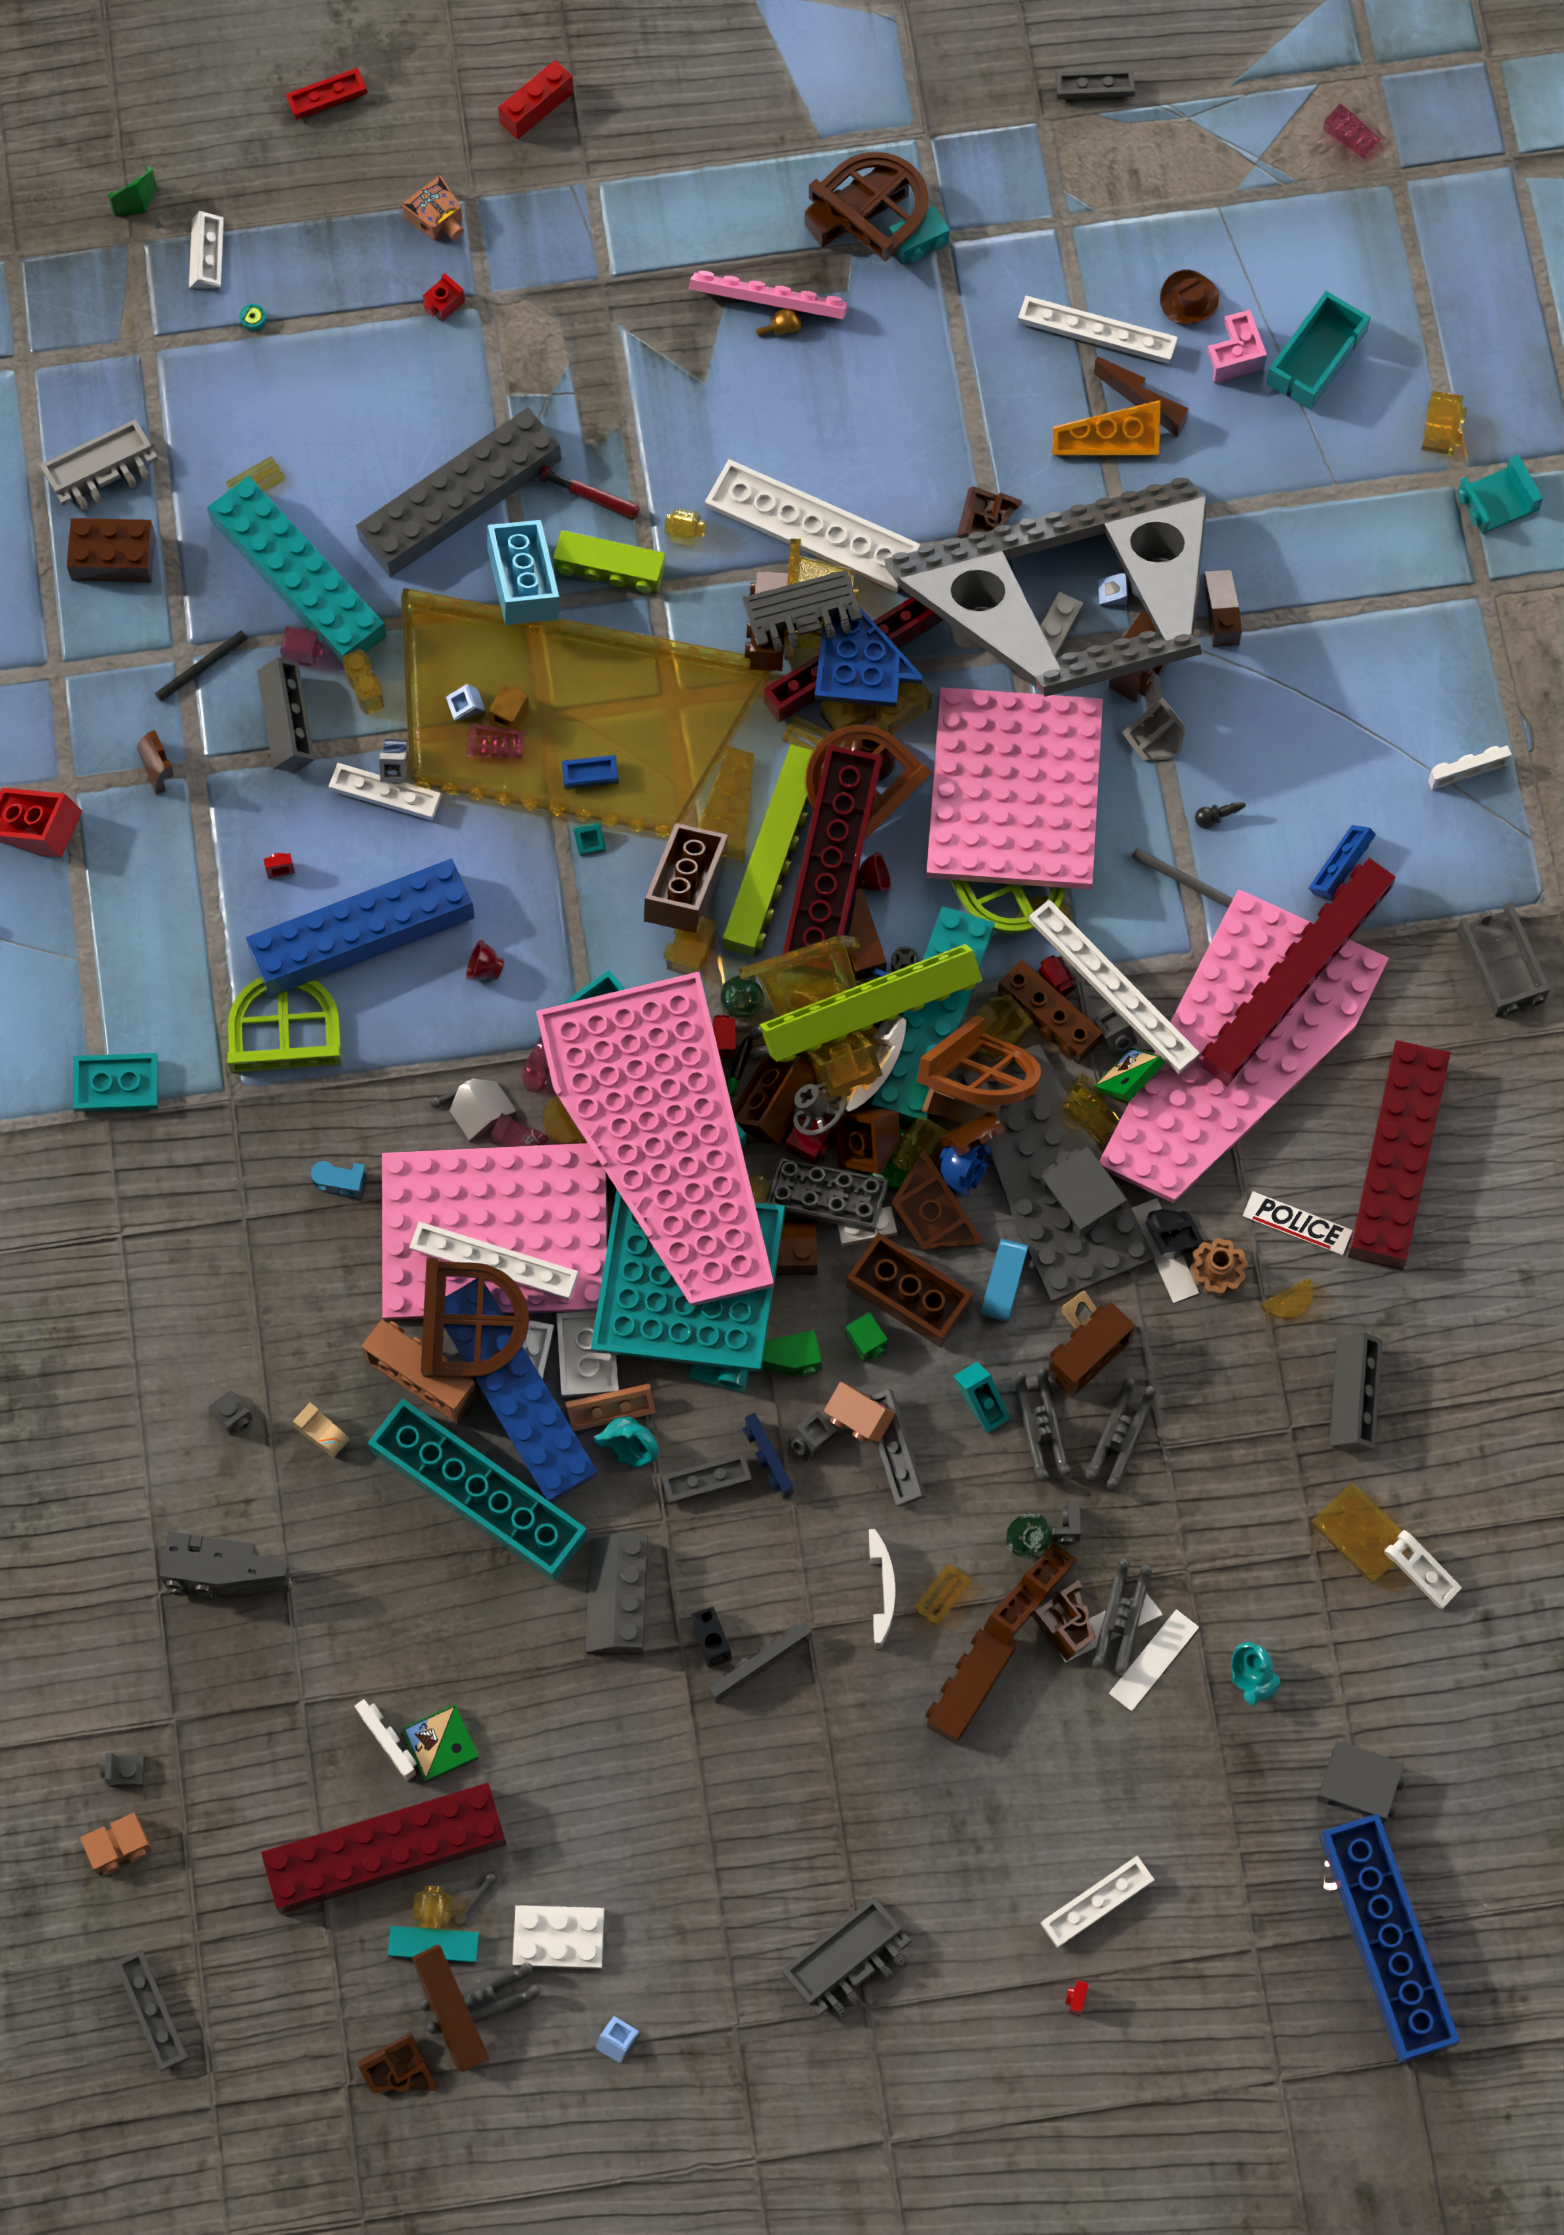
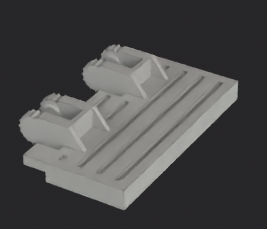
M135 419L41 464L40 467L62 506L73 501L69 494L72 492L81 510L85 511L88 509V504L85 498L82 497L83 494L90 491L93 500L97 504L103 502L93 481L96 480L101 488L121 478L117 471L119 469L129 487L133 488L136 486V481L130 473L131 471L138 468L141 477L145 481L151 479L141 458L144 457L149 465L157 461L158 457Z

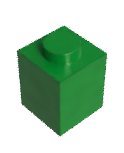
M870 1312L850 1323L845 1328V1335L863 1362L870 1358L872 1361L885 1354V1349L888 1348V1339Z

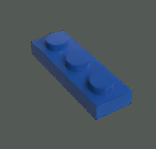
M1351 825L1308 889L1313 895L1328 898L1334 897L1338 887L1345 881L1350 872L1353 871L1356 863L1376 836L1370 827Z

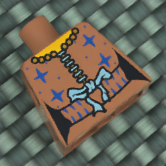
M438 176L401 204L403 217L432 240H437L446 233L455 241L464 233V229L459 225L463 220L461 206L441 176Z

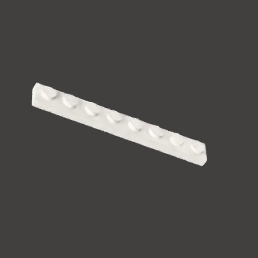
M1050 899L1029 915L1028 921L1178 1074L1199 1058L1200 1053Z

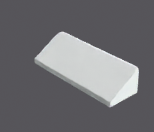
M199 211L192 219L189 288L219 289L221 287L224 217Z

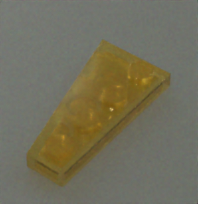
M728 746L698 828L727 834V856L745 861L754 754Z

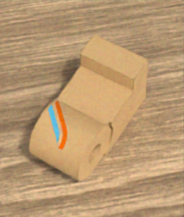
M309 1403L293 1420L294 1426L299 1432L332 1457H335L350 1441L348 1436L332 1424V1421L324 1416L312 1403Z

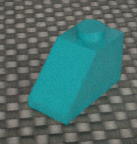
M978 1362L973 1363L953 1376L963 1399L986 1433L1011 1419L991 1374Z

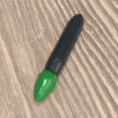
M749 1035L741 1043L730 1078L726 1082L729 1097L733 1095L739 1086V1080L752 1047V1038Z

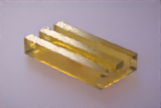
M270 456L226 481V485L230 490L247 476L253 477V481L257 484L275 473L276 476L258 485L265 492L285 481L286 478L273 457Z
M794 715L791 724L789 723L786 732L782 735V741L814 750L815 747L791 736L792 733L817 745L822 739L798 727L821 738H824L831 732Z
M948 1563L915 1605L914 1611L922 1614L926 1620H930L937 1627L971 1584L972 1580ZM951 1572L954 1576L928 1610H926L924 1605ZM958 1580L963 1581L937 1616H934L933 1612Z

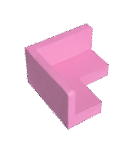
M1250 310L1225 316L1224 323L1231 340L1210 345L1207 350L1214 368V383L1262 371L1265 368L1267 357Z

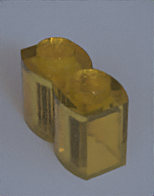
M359 649L344 655L342 663L346 680L354 690L357 704L362 712L367 715L384 708L385 703L381 683L372 672L367 654Z

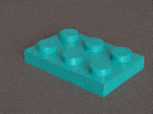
M157 1053L73 1056L74 1112L158 1109Z

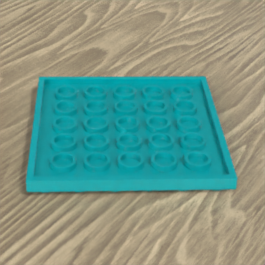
M616 1190L591 1351L761 1372L774 1287L691 1307L623 1198ZM755 1202L773 1282L775 1283L786 1209L784 1205Z

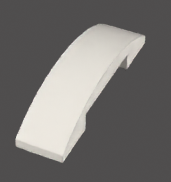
M897 1017L894 1020L881 1023L873 1036V1039L880 1045L854 1085L845 1083L842 1085L847 1097L845 1111L849 1112L866 1102L889 1076L897 1061L904 1040L906 1019L903 1017ZM841 1100L836 1104H830V1107L839 1110Z
M869 1529L870 1564H882L884 1614H873L875 1649H881L889 1633L894 1614L895 1578L891 1559L885 1544L875 1529Z

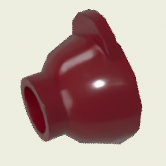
M875 852L861 863L856 881L857 889H867L870 892L880 893L890 890L889 871L880 852Z
M479 940L470 956L466 970V979L479 981L492 978L497 980L502 972L504 959L497 957L496 951L488 944H485V941Z

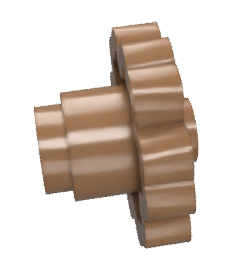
M1216 1238L1213 1240L1212 1245L1203 1242L1193 1252L1192 1260L1194 1263L1190 1267V1274L1195 1285H1204L1206 1294L1222 1296L1226 1290L1230 1292L1237 1291L1239 1286L1244 1283L1246 1278L1244 1271L1247 1269L1248 1261L1243 1250L1234 1249V1244L1231 1240Z

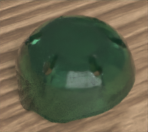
M742 975L735 976L723 984L719 997L720 1005L728 1016L735 1019H748L762 1008L764 993L760 985L752 978Z
M1031 1512L1018 1516L1007 1529L1006 1545L1008 1549L1015 1555L1025 1559L1040 1557L1047 1551L1052 1541L1050 1524L1046 1518L1038 1513Z

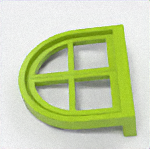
M950 880L968 914L995 922V932L1020 934L1036 929L1028 921L1029 915L1034 911L1021 888L1024 885L1008 884L1007 887L977 900L967 881ZM1052 887L1047 901L1050 899L1059 909L1066 888ZM1012 891L1024 917L1003 918L989 912L982 905Z
M261 977L248 984L236 997L229 1013V1053H227V1063L230 1072L342 1065L340 1019L335 1001L328 990L316 980L295 987L315 998L323 1012L289 1014L287 990L278 994V1015L245 1017L247 1009L252 1002L261 994L267 992ZM325 1019L326 1046L290 1048L289 1021ZM279 1022L280 1049L243 1051V1024Z

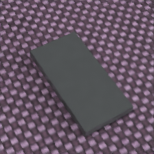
M780 1157L766 1204L784 1205L786 1209L785 1214L875 1233L888 1191L889 1180Z

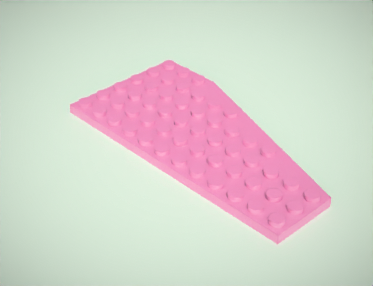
M1238 889L1170 1022L1200 1053V1056L1180 1074L1166 1062L1130 1100L1099 1161L1106 1172L1175 1203L1227 1150H1230L1259 1122L1260 1118L1284 1095L1299 1084L1334 1047L1354 1031L1388 963L1389 957L1349 940L1229 1086H1227L1201 1067L1204 1057L1201 1055L1202 1051L1210 1041L1215 1043L1220 1037L1218 1033L1227 1021L1233 1022L1237 1017L1235 1012L1244 1001L1248 1003L1253 998L1251 994L1260 981L1265 983L1268 980L1270 969L1277 961L1279 963L1283 962L1286 958L1284 954L1293 942L1298 944L1303 938L1301 936L1302 931L1310 923V921Z
M700 972L536 1011L555 1093L690 1306L775 1287Z

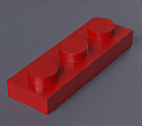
M358 68L289 92L285 96L295 120L366 95L368 92Z

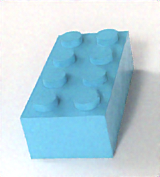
M541 520L488 525L487 550L505 625L558 620L559 593Z

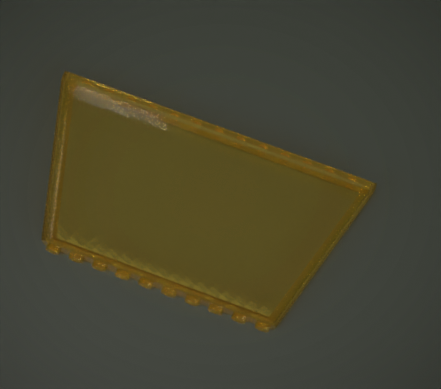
M407 588L403 589L401 596L411 779L415 782L416 786L426 789H441L443 792L451 795L461 793L476 800L486 798L495 800L501 805H510L512 803L521 805L527 810L535 811L542 809L556 816L567 814L575 816L582 821H590L592 819L601 821L607 826H617L618 824L628 826L633 831L642 832L648 830L655 832L659 836L669 837L675 823L682 824L771 675V671L750 670V659L745 658V654L561 618L558 620L505 625L500 606ZM466 684L477 688L485 711L478 715L454 721L446 697ZM504 684L511 688L512 686L519 687L528 695L529 708L514 733L490 722L489 709ZM616 755L619 784L565 790L561 761Z

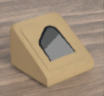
M1083 1291L1064 1304L1061 1312L1076 1329L1081 1324L1085 1327L1092 1320L1090 1316L1097 1308L1089 1295Z

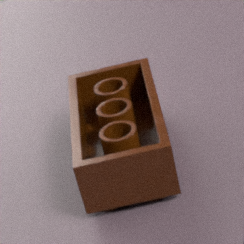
M675 823L645 896L644 922L698 933L727 859V834Z
M879 1232L847 1276V1288L940 1348L973 1301V1293Z

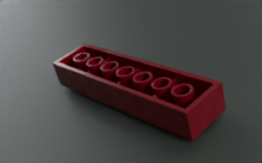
M828 744L781 957L782 964L834 975L837 973L883 762L882 755Z
M1399 1040L1395 1041L1348 1258L1400 1270L1404 1269L1451 1052Z
M485 1783L261 1852L276 1909L280 1914L505 1846L507 1843L489 1783Z

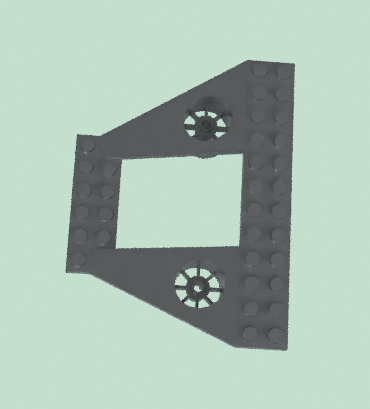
M1175 478L1171 483L1163 485L1153 484L1146 487L1145 490L1137 492L1127 491L1119 497L1111 499L1101 498L1089 505H1075L1070 510L1063 512L1053 511L1045 514L1044 517L1036 519L1026 518L1018 524L1010 526L1000 525L992 531L984 533L974 532L969 537L948 539L943 544L922 546L917 551L909 553L899 552L891 558L884 559L886 570L901 589L951 624L955 644L968 649L987 650L1034 684L1044 697L1202 654L1201 644L1194 638V626L1207 503L1206 496L1188 478ZM1106 533L1130 579L1133 595L1141 600L1156 631H1145L1133 638H1119L1107 645H1093L1085 651L1077 653L1068 652L1059 658H1055L1007 560Z

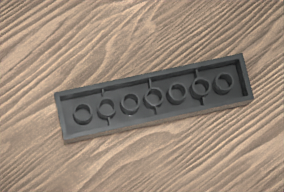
M528 407L356 525L358 539L387 575L392 577L539 476L545 466L552 467L562 460L560 444Z

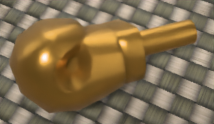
M783 308L775 313V317L770 318L772 325L756 329V333L759 336L774 331L776 337L788 333L796 334L802 327L800 316L796 310Z

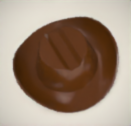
M1184 269L1174 272L1165 280L1160 293V304L1164 314L1173 322L1196 324L1207 320L1217 311L1220 305V294L1213 282L1197 271Z

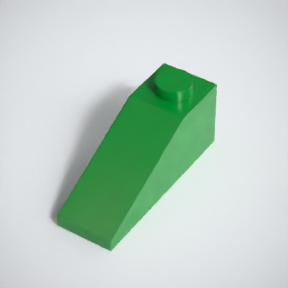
M814 1330L766 1340L762 1369L792 1376L801 1375V1377H810L817 1374V1371L822 1370V1361Z

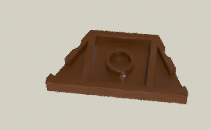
M925 1150L921 1152L891 1202L921 1250L977 1245L984 1242Z

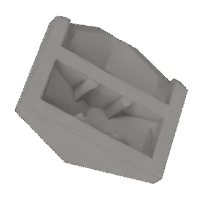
M1161 698L1122 733L1143 761L1167 760L1174 757L1182 749L1186 726L1165 698Z
M471 1079L459 1086L450 1108L451 1115L469 1142L517 1114L516 1109L496 1081Z

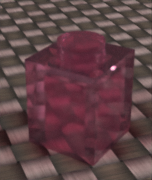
M286 626L280 648L281 657L297 661L299 665L315 667L316 658H321L323 652V642H320L318 632Z

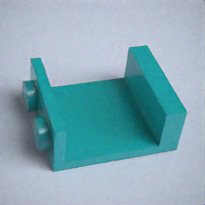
M1519 455L1509 458L1505 469L1472 483H1469L1467 477L1461 478L1457 490L1459 501L1462 505H1466L1470 512L1469 516L1472 524L1475 527L1478 526L1482 534L1539 511L1543 500Z

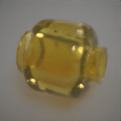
M676 508L672 513H668L664 531L669 536L671 542L693 545L699 537L703 538L706 523L701 521V515L698 511Z
M426 1885L425 1891H419L414 1895L412 1918L415 1922L419 1923V1928L442 1929V1926L450 1921L452 1897L442 1892L443 1887Z

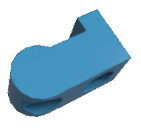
M320 1161L312 1167L311 1177L314 1186L318 1190L361 1199L367 1175L364 1164L354 1163L352 1170L334 1167L327 1161Z

